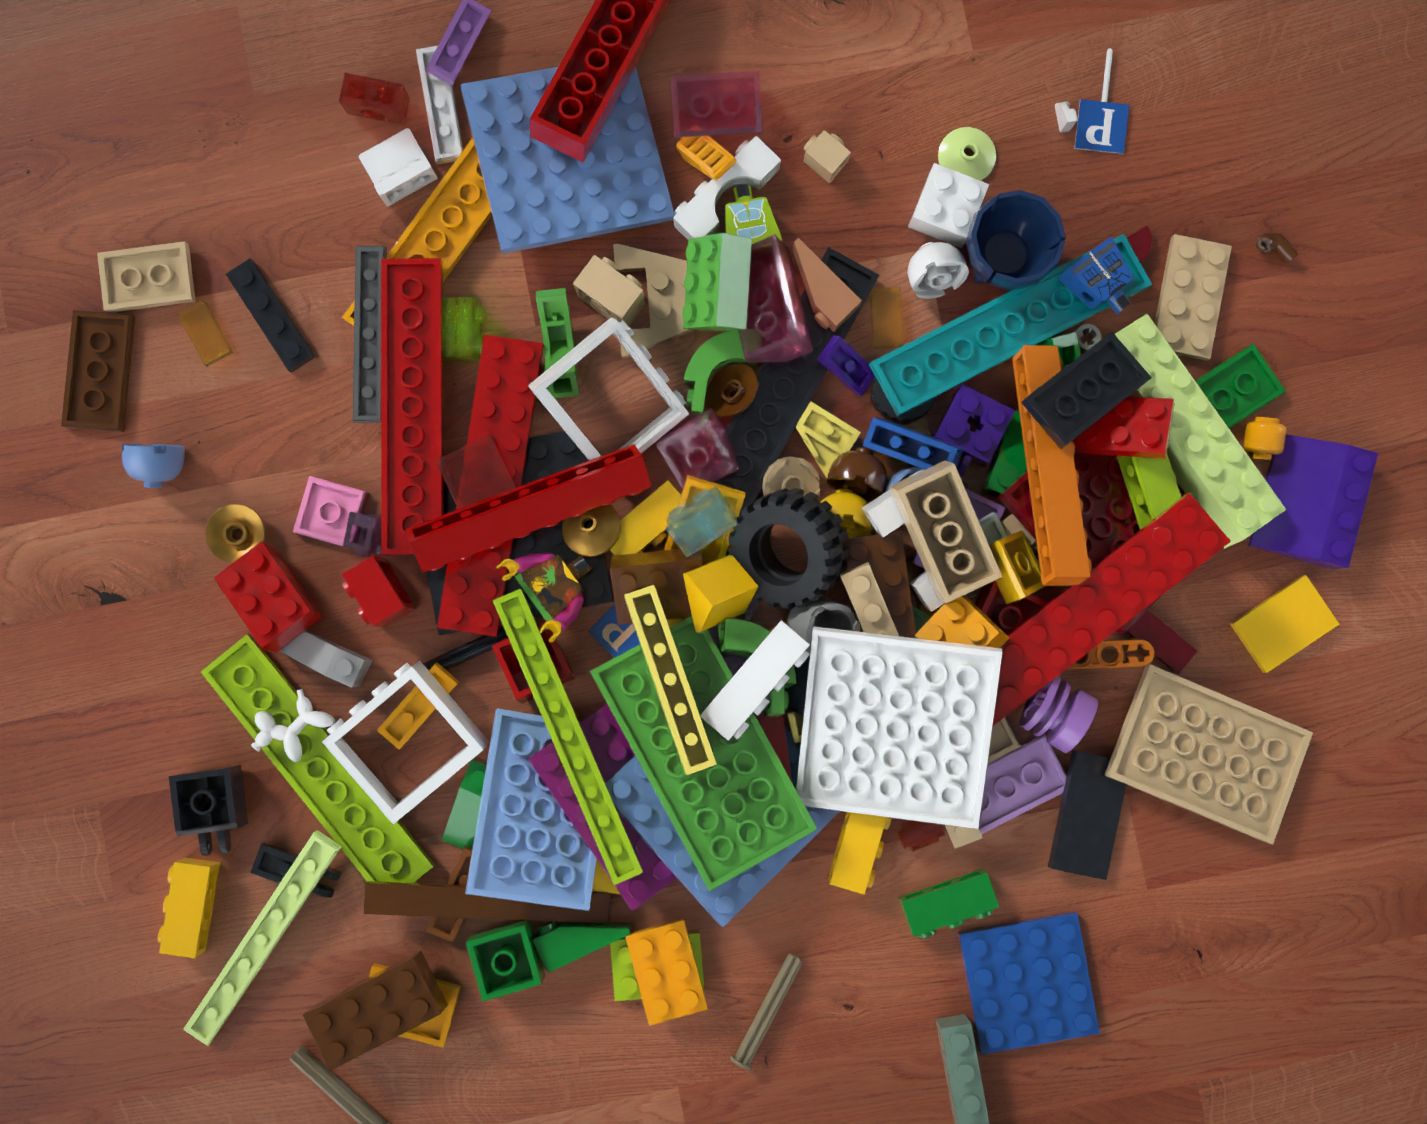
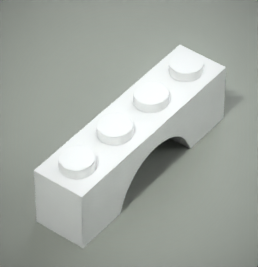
M757 136L750 142L745 140L735 152L736 164L717 181L712 179L709 183L707 181L701 183L694 192L696 196L689 203L686 201L681 203L674 211V227L686 239L713 235L719 231V220L715 212V206L724 192L744 184L760 190L780 170L781 159Z

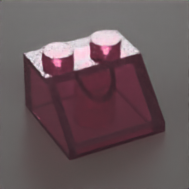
M712 408L669 430L659 439L656 446L682 489L687 475L714 482L738 470V464L728 435Z

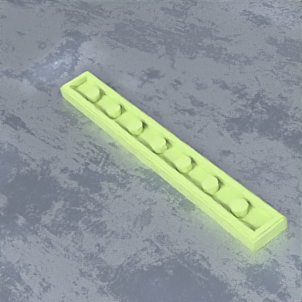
M318 830L312 834L184 1027V1031L207 1046L213 1042L341 849V845Z

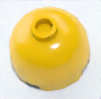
M840 489L821 501V503L827 501L833 506L830 511L834 516L839 514L843 521L840 523L841 529L847 530L849 538L869 536L871 531L873 532V526L862 510L868 502L861 496L853 494V491Z

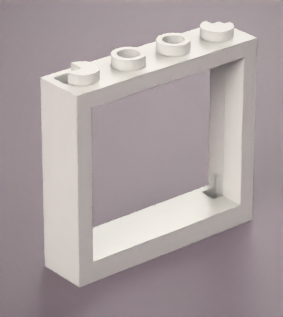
M612 317L528 385L589 461L601 455L546 388L611 334L617 338L669 406L666 411L620 449L635 444L639 452L643 453L689 415L683 406L686 404V401L683 399L684 397L676 389L672 392L666 384L670 381L668 376L659 366L655 369L649 362L652 356L642 344L637 346L632 340L631 336L634 335L632 329L623 320L619 323V321Z
M420 660L413 666H410L408 663L404 664L394 673L397 678L390 685L386 681L371 692L374 698L366 704L362 700L349 711L352 717L346 722L339 719L327 729L330 735L322 741L393 824L482 752L490 743ZM411 679L466 742L467 746L400 802H397L342 737Z

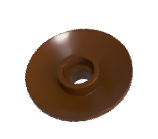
M733 364L718 372L711 380L706 392V404L709 410L714 415L722 418L733 417L746 410L755 399L759 387L755 371L745 364Z

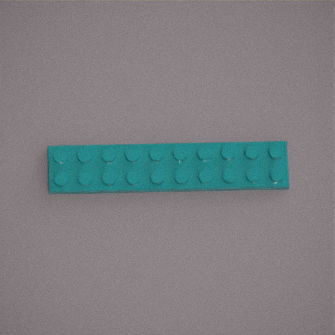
M1122 234L1113 240L1133 275V280L1121 289L1126 297L1129 298L1149 288L1152 283L1126 236ZM1089 252L1055 268L1040 283L1012 290L872 361L869 366L896 416L898 417L1013 358L1024 345H1038L1044 340L1050 339L1110 308V305L1105 301L1094 310L1090 309L1058 278L1067 268Z

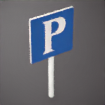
M1111 48L1107 50L1101 101L1080 99L1074 149L1124 154L1129 105L1107 102L1113 55Z

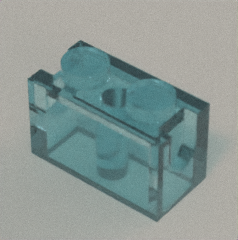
M717 487L710 491L708 489L702 490L694 496L692 503L686 507L678 506L668 514V519H666L668 524L666 526L667 532L686 557L691 556L738 525L736 513Z

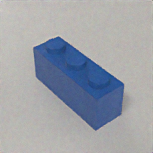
M875 417L871 421L863 443L864 447L925 470L943 461L954 463L957 468L964 449L891 421Z

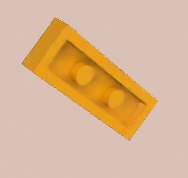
M439 663L434 664L429 670L448 694L459 683ZM416 685L377 731L400 750L436 708Z

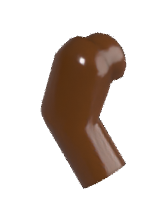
M1263 233L1256 238L1255 246L1259 251L1278 253L1285 263H1288L1298 255L1297 251L1280 233Z

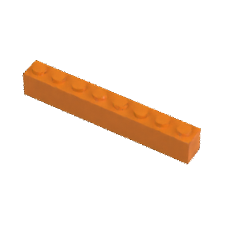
M1024 345L1012 360L1042 586L1079 585L1091 577L1092 564L1087 555V531L1083 527L1082 520L1083 502L1079 498L1078 492L1079 473L1075 469L1074 464L1075 445L1071 441L1064 448L1060 449L1021 403L1032 392L1063 369V361L1059 357L1058 346Z

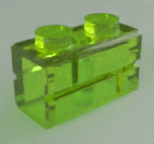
M474 297L442 298V357L445 361L480 362L484 339L482 324H486L487 312L485 306H482L478 299Z

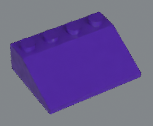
M1286 434L1284 450L1281 454L1272 455L1266 476V482L1286 510L1251 534L1248 546L1333 570L1349 568L1378 453L1347 444Z

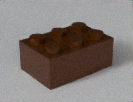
M701 547L612 556L610 573L618 625L633 623L624 595L654 585L666 620L691 617L692 614L683 574L703 566Z

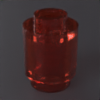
M914 820L902 823V830L898 832L904 849L909 847L912 852L939 842V838L945 836L941 824Z

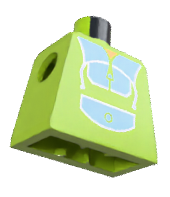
M748 184L736 186L733 189L736 202L725 205V233L752 238L751 254L780 249L782 237L767 198H753L751 186Z

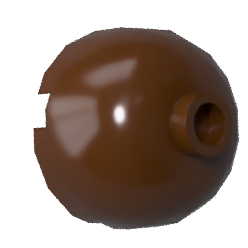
M857 448L856 451L842 453L833 461L828 472L826 485L834 491L849 489L866 501H873L885 492L887 472L879 458L873 455V451L866 448Z

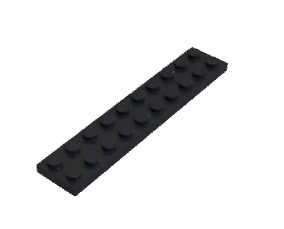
M830 247L826 250L821 261L862 300L859 308L833 332L829 327L824 329L815 320L814 316L816 314L812 310L806 289L804 290L757 374L759 387L755 399L746 410L733 417L699 478L745 492L739 516H741L743 509L754 503L762 489L765 473L769 466L778 460L799 419L828 370L817 360L833 335L840 336L843 340L845 339L880 276Z

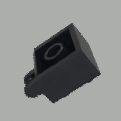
M241 765L168 776L177 836L198 834L200 852L202 856H208L212 854L213 849L211 832L217 831L220 852L229 853L231 849L230 829L248 824ZM210 796L212 803H207L206 797Z

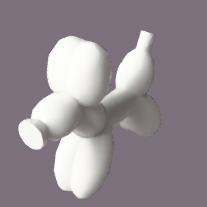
M303 689L297 690L299 697L297 700V710L299 716L289 727L276 725L272 715L266 711L256 713L255 723L262 731L257 734L255 743H252L251 746L259 752L260 748L269 745L273 738L280 741L284 740L283 744L287 756L292 761L297 762L302 757V745L297 735L307 724L322 728L330 727L335 723V719L325 712L313 711L312 703L304 696Z

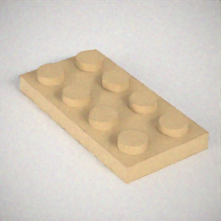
M1177 234L1171 237L1154 324L1176 355L1204 361L1211 358L1232 246Z

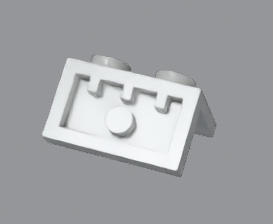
M409 128L359 155V159L373 181L377 193L387 207L438 179Z

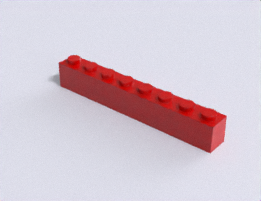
M635 444L412 526L407 528L406 532L422 573L429 570L435 571L455 560L468 559L479 551L497 548L508 540L526 537L532 531L543 527L555 526L561 520L572 516H582L588 510L599 506L611 505L622 497L640 494L644 489L652 486L643 457Z

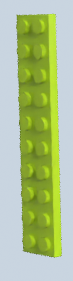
M251 634L245 635L201 671L202 675L254 740L257 734L262 731L255 723L257 712L266 711L270 713L276 725H284L286 727H289L299 716L297 710V700L299 698L297 691ZM307 724L297 735L302 745V757L297 762L292 761L287 756L283 744L284 740L280 741L273 738L269 745L261 747L334 841L342 846V851L366 881L414 883L435 866L401 821L398 820L393 824L322 743L330 735L326 728Z

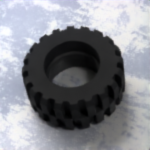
M786 488L780 489L748 505L741 511V516L735 519L733 523V529L735 530L729 535V544H733V547L728 550L729 555L734 556L759 586L753 596L758 601L765 599V604L774 608L780 604L782 609H793L795 606L801 608L816 601L840 581V573L845 572L848 565L844 559L850 555V547L845 545V541L849 537L847 530L841 529L840 523L843 521L839 514L834 516L830 511L833 506L827 501L819 502V495L813 492L804 495V490L793 488L790 491ZM774 524H781L791 528L803 540L808 554V564L805 572L790 570L776 558L770 539Z

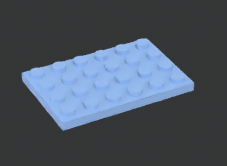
M499 708L495 711L465 894L589 911L596 858L527 760L553 742L540 715Z

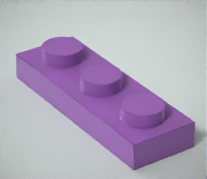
M462 0L434 52L426 72L453 86L488 20L491 10L474 0Z

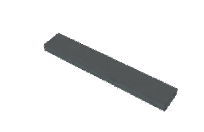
M355 246L354 423H381V259H387V248L385 246Z

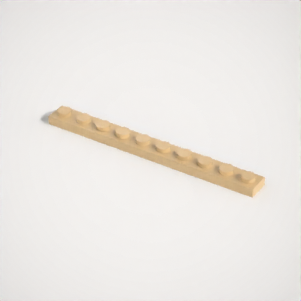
M869 562L840 573L863 631L865 633L899 636ZM945 825L955 849L983 838L979 828Z

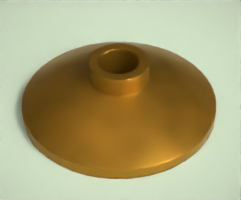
M240 504L226 505L214 512L208 520L205 529V540L209 550L215 557L224 562L233 563L259 542L265 541V526L261 517L253 509ZM241 529L243 531V537L240 540H237L235 538V532Z
M611 505L599 506L588 510L582 516H572L564 519L562 526L563 538L567 546L576 554L585 557H595L609 551L617 542L621 532L620 517ZM589 520H592L593 526L589 529H585V523Z

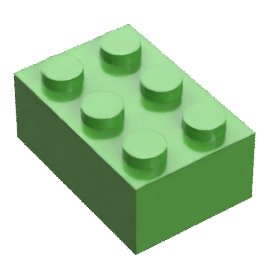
M718 233L688 239L686 249L687 271L684 280L685 305L682 311L684 319L683 329L706 332L746 330L752 238Z

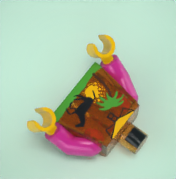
M551 552L529 553L514 560L505 559L497 565V569L505 566L509 570V574L503 576L502 579L504 581L509 580L516 573H519L515 576L516 580L546 621L540 629V633L545 629H550L554 635L549 639V642H554L561 631L577 619L584 602L582 593L585 591L578 579L591 571L592 568L582 555L568 565L560 555L555 556Z

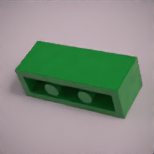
M983 869L898 897L910 933L913 937L919 936L920 939L936 934V929L947 926L948 929L959 927L965 923V919L973 916L976 919L988 917L993 914V909L999 908L988 873Z

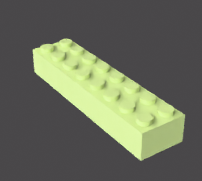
M1145 314L1115 334L1116 337L1152 377L1129 397L1174 399L1175 406L1167 455L1172 470L1176 475V481L1185 493L1189 492L1231 540L1223 548L1225 549L1243 541L1284 512L1286 508L1149 315Z

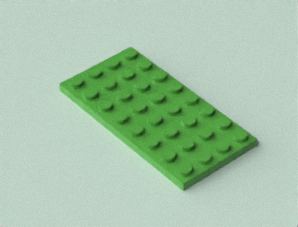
M691 616L669 629L699 715H701L732 679L733 675L708 630L700 633L695 632ZM637 645L590 671L709 891L817 830L815 823L753 712L745 721L749 724V727L738 740L732 736L728 741L701 718L717 765L685 775L641 645Z

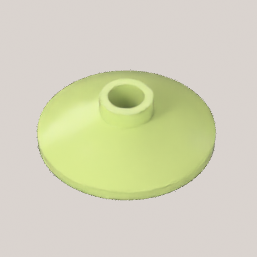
M962 127L953 130L943 139L938 151L939 165L982 181L994 168L996 150L992 140L983 131L972 127ZM969 148L973 150L974 155L967 156L964 153V149Z

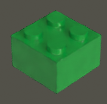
M520 920L471 935L466 941L482 1002L542 984L546 975L541 958L533 942L535 936L530 920Z

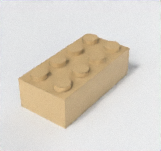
M948 461L940 462L889 486L934 592L939 599L948 603L1002 577L954 463Z

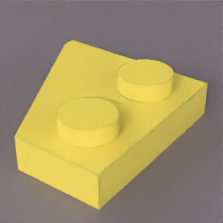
M813 402L809 403L795 427L826 478H828V472L833 461L842 453L850 451L861 433Z

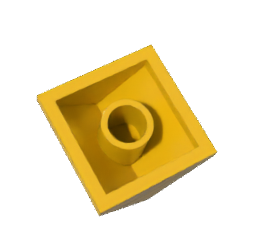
M1023 530L989 545L1002 575L1001 578L995 581L1006 604L1022 599L1045 587L1042 586L1040 565Z
M732 555L683 574L695 632L700 633L722 623L724 619H732L745 613L759 587Z

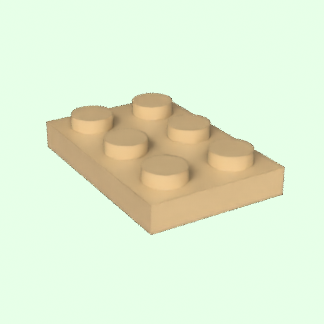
M185 241L97 253L103 309L107 313L196 301L189 244Z

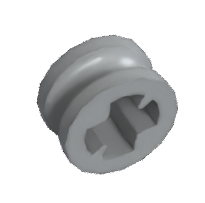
M1084 324L1074 331L1077 335L1080 352L1085 353L1101 340L1100 330L1093 324ZM1083 331L1086 332L1085 335L1089 333L1092 335L1093 339L1089 341L1090 345H1087V342L1083 344L1080 341Z

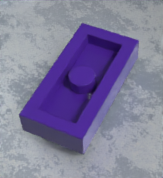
M833 335L817 359L855 395L862 396L875 377L869 363L840 336Z

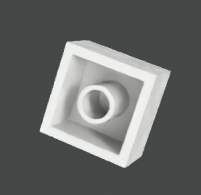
M934 163L908 227L962 248L966 242L973 216L980 209L989 184Z

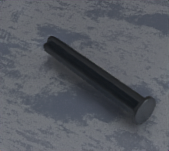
M503 626L499 628L498 637L483 635L422 664L428 671L436 663H439L445 670H448L492 650V645L508 638Z

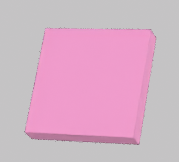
M309 476L293 533L352 549L368 492Z

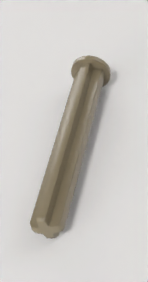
M789 953L736 1055L730 1056L731 1061L743 1069L751 1071L752 1066L750 1063L803 964L802 959L795 954Z
M303 1046L297 1048L291 1055L290 1061L358 1124L392 1123L391 1121L385 1122Z

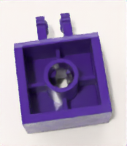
M963 384L955 390L932 437L964 448L961 455L962 459L956 468L960 478L963 476L970 461L982 467L989 464L1015 410ZM967 421H973L976 424L977 429L971 432L969 430L970 424H968Z

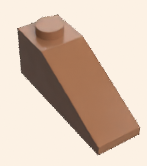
M798 238L794 242L793 253L812 310L816 314L814 318L824 329L829 327L835 332L859 308L862 300Z

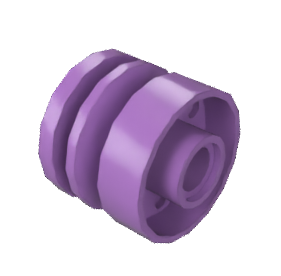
M1057 676L1027 700L1020 717L1019 726L1028 731L1032 729V734L1038 737L1048 730L1047 743L1064 753H1068L1088 731L1097 712L1098 699L1081 689H1077L1069 695L1070 683L1067 681L1060 683V677Z

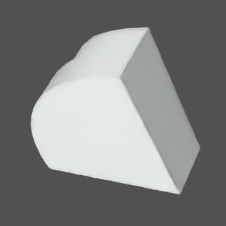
M1068 101L1055 104L1060 133L1070 131L1078 120L1075 109H1069L1070 103Z

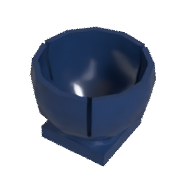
M1022 190L1001 193L991 198L974 214L966 238L970 264L974 269L973 283L988 284L1010 291L1040 283L1057 267L1066 242V236L1060 214L1044 197Z

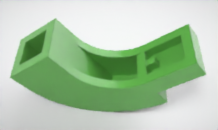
M566 288L536 291V302L544 343L545 371L575 347L572 317ZM577 363L547 387L554 398L579 396Z
M754 330L727 331L712 337L695 352L684 376V385L695 386L694 389L688 390L686 406L691 407V415L703 417L708 383L718 369L729 364L758 366L763 332Z
M724 619L718 625V650L721 655H734L749 659L771 632L749 621ZM794 665L786 672V675L790 678L778 692L773 688L765 697L770 702L764 708V717H778L784 714V710L787 709L789 697L788 692L784 691V688H789L796 684Z

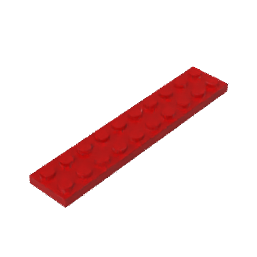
M441 258L381 259V555H415L406 529L444 515L443 261Z
M484 334L456 510L522 486L536 395L528 385L540 375L544 350L543 343ZM514 539L503 542L497 548L485 549L474 553L468 559H458L447 564L437 628L498 637L501 619L493 600L505 595L507 580L504 581L502 577L507 575L509 570L505 566L497 569V565L505 559H511Z
M1189 492L1091 569L1090 578L1079 585L1066 588L1007 635L1009 639L1000 647L1002 649V659L992 727L1231 542Z

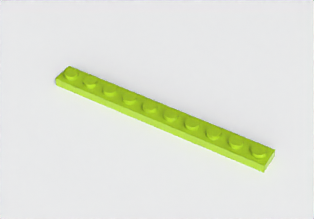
M518 589L493 600L614 886L643 873L522 590Z

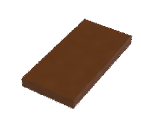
M73 310L61 426L65 428L124 432L135 316L131 314Z

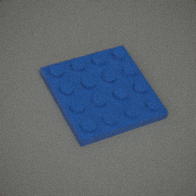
M1074 911L958 932L981 1054L1100 1034L1078 913Z

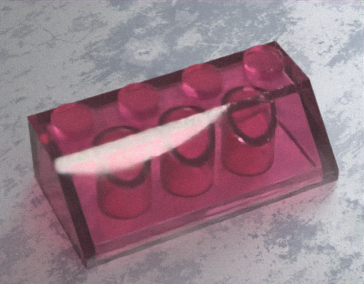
M776 235L751 245L746 330H739L744 358L747 362H788L813 352L790 251Z

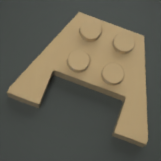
M613 244L614 261L618 266L616 271L619 273L646 271L650 328L632 329L634 335L631 338L637 346L642 344L648 350L661 342L693 331L683 329L684 319L682 311L685 305L684 280L687 271V261L621 244ZM621 345L622 359L631 357Z

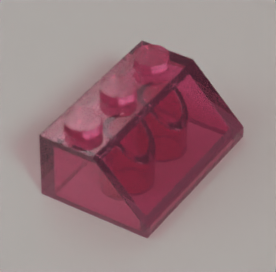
M759 71L671 76L674 138L763 132Z

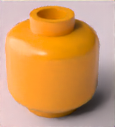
M1255 417V421L1249 422L1246 425L1244 449L1253 453V459L1271 460L1272 455L1281 454L1284 450L1286 427L1280 424V419Z

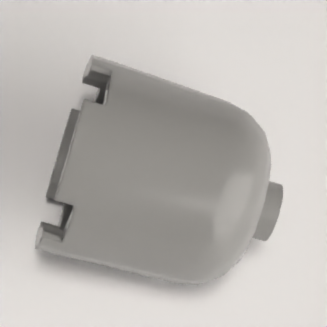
M822 597L801 608L795 606L790 610L787 618V626L810 644L806 649L808 653L811 652L813 627L860 632V623L855 619L853 612L848 606Z

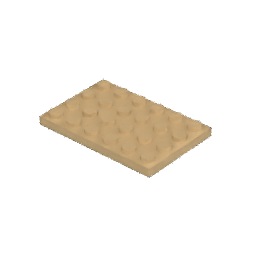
M1148 664L1143 670L1104 776L1273 845L1313 732Z

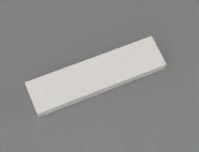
M432 46L416 49L434 157L438 165L455 162L464 150L453 86L426 72L427 66L438 47Z

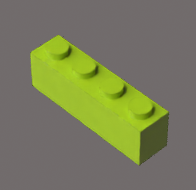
M1166 455V459L1117 456L1140 530L1181 498L1176 483V475L1172 470L1168 455Z

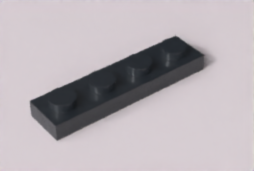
M249 258L226 273L229 281L289 372H294L316 357L252 259Z

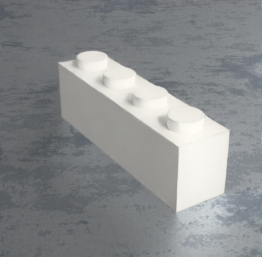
M781 620L703 711L700 717L728 741L732 736L738 740L749 727V724L745 722L752 712L758 716L770 702L765 698L773 688L778 692L789 680L790 677L786 675V672L793 664L799 668L807 659L810 653L806 649L810 644Z

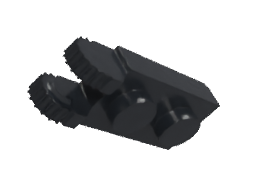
M262 843L250 873L280 883L298 857V854ZM328 867L323 877L339 880L341 872ZM318 883L312 893L331 898L335 890L327 885Z

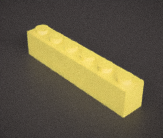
M651 585L625 594L624 598L685 775L717 765L655 586Z

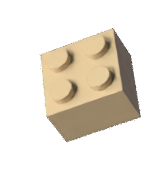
M594 255L573 282L577 296L605 318L610 319L612 317L619 321V323L623 320L629 327L646 304L644 292L641 289L642 284L632 275L628 274L625 277L616 271L618 266L610 259L603 257L601 260Z

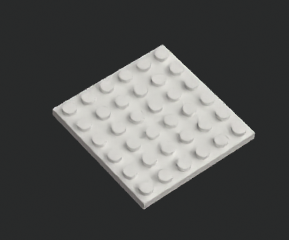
M813 627L796 791L803 804L808 807L978 829L1002 649Z

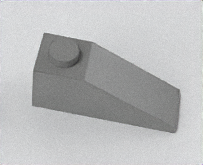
M308 630L279 650L324 676L351 688L361 687L373 661L364 655Z

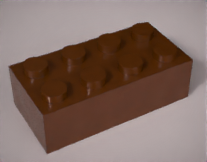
M902 531L891 532L885 537L877 534L847 539L845 545H849L850 555L844 559L848 564L846 571L869 562L899 637L917 639L915 636L916 630ZM850 600L851 611L853 612L855 619L859 621L857 614L854 610V607L852 605V602ZM860 624V632H864Z
M419 951L314 1005L303 1014V1017L329 1071L440 1015L448 1004L422 951Z

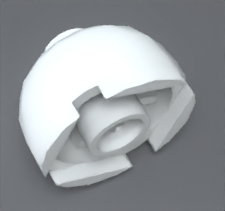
M929 242L922 245L912 256L907 273L913 292L915 291L919 298L932 299L946 295L943 289L953 286L955 290L960 287L967 279L969 270L963 255L954 246L943 242Z

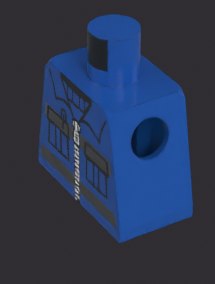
M1112 237L1079 259L1058 277L1068 289L1092 310L1107 301L1113 311L1118 314L1131 304L1121 289L1133 280V275Z

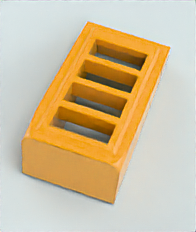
M697 127L690 130L676 144V148L684 161L714 181L721 178L737 162L733 155Z

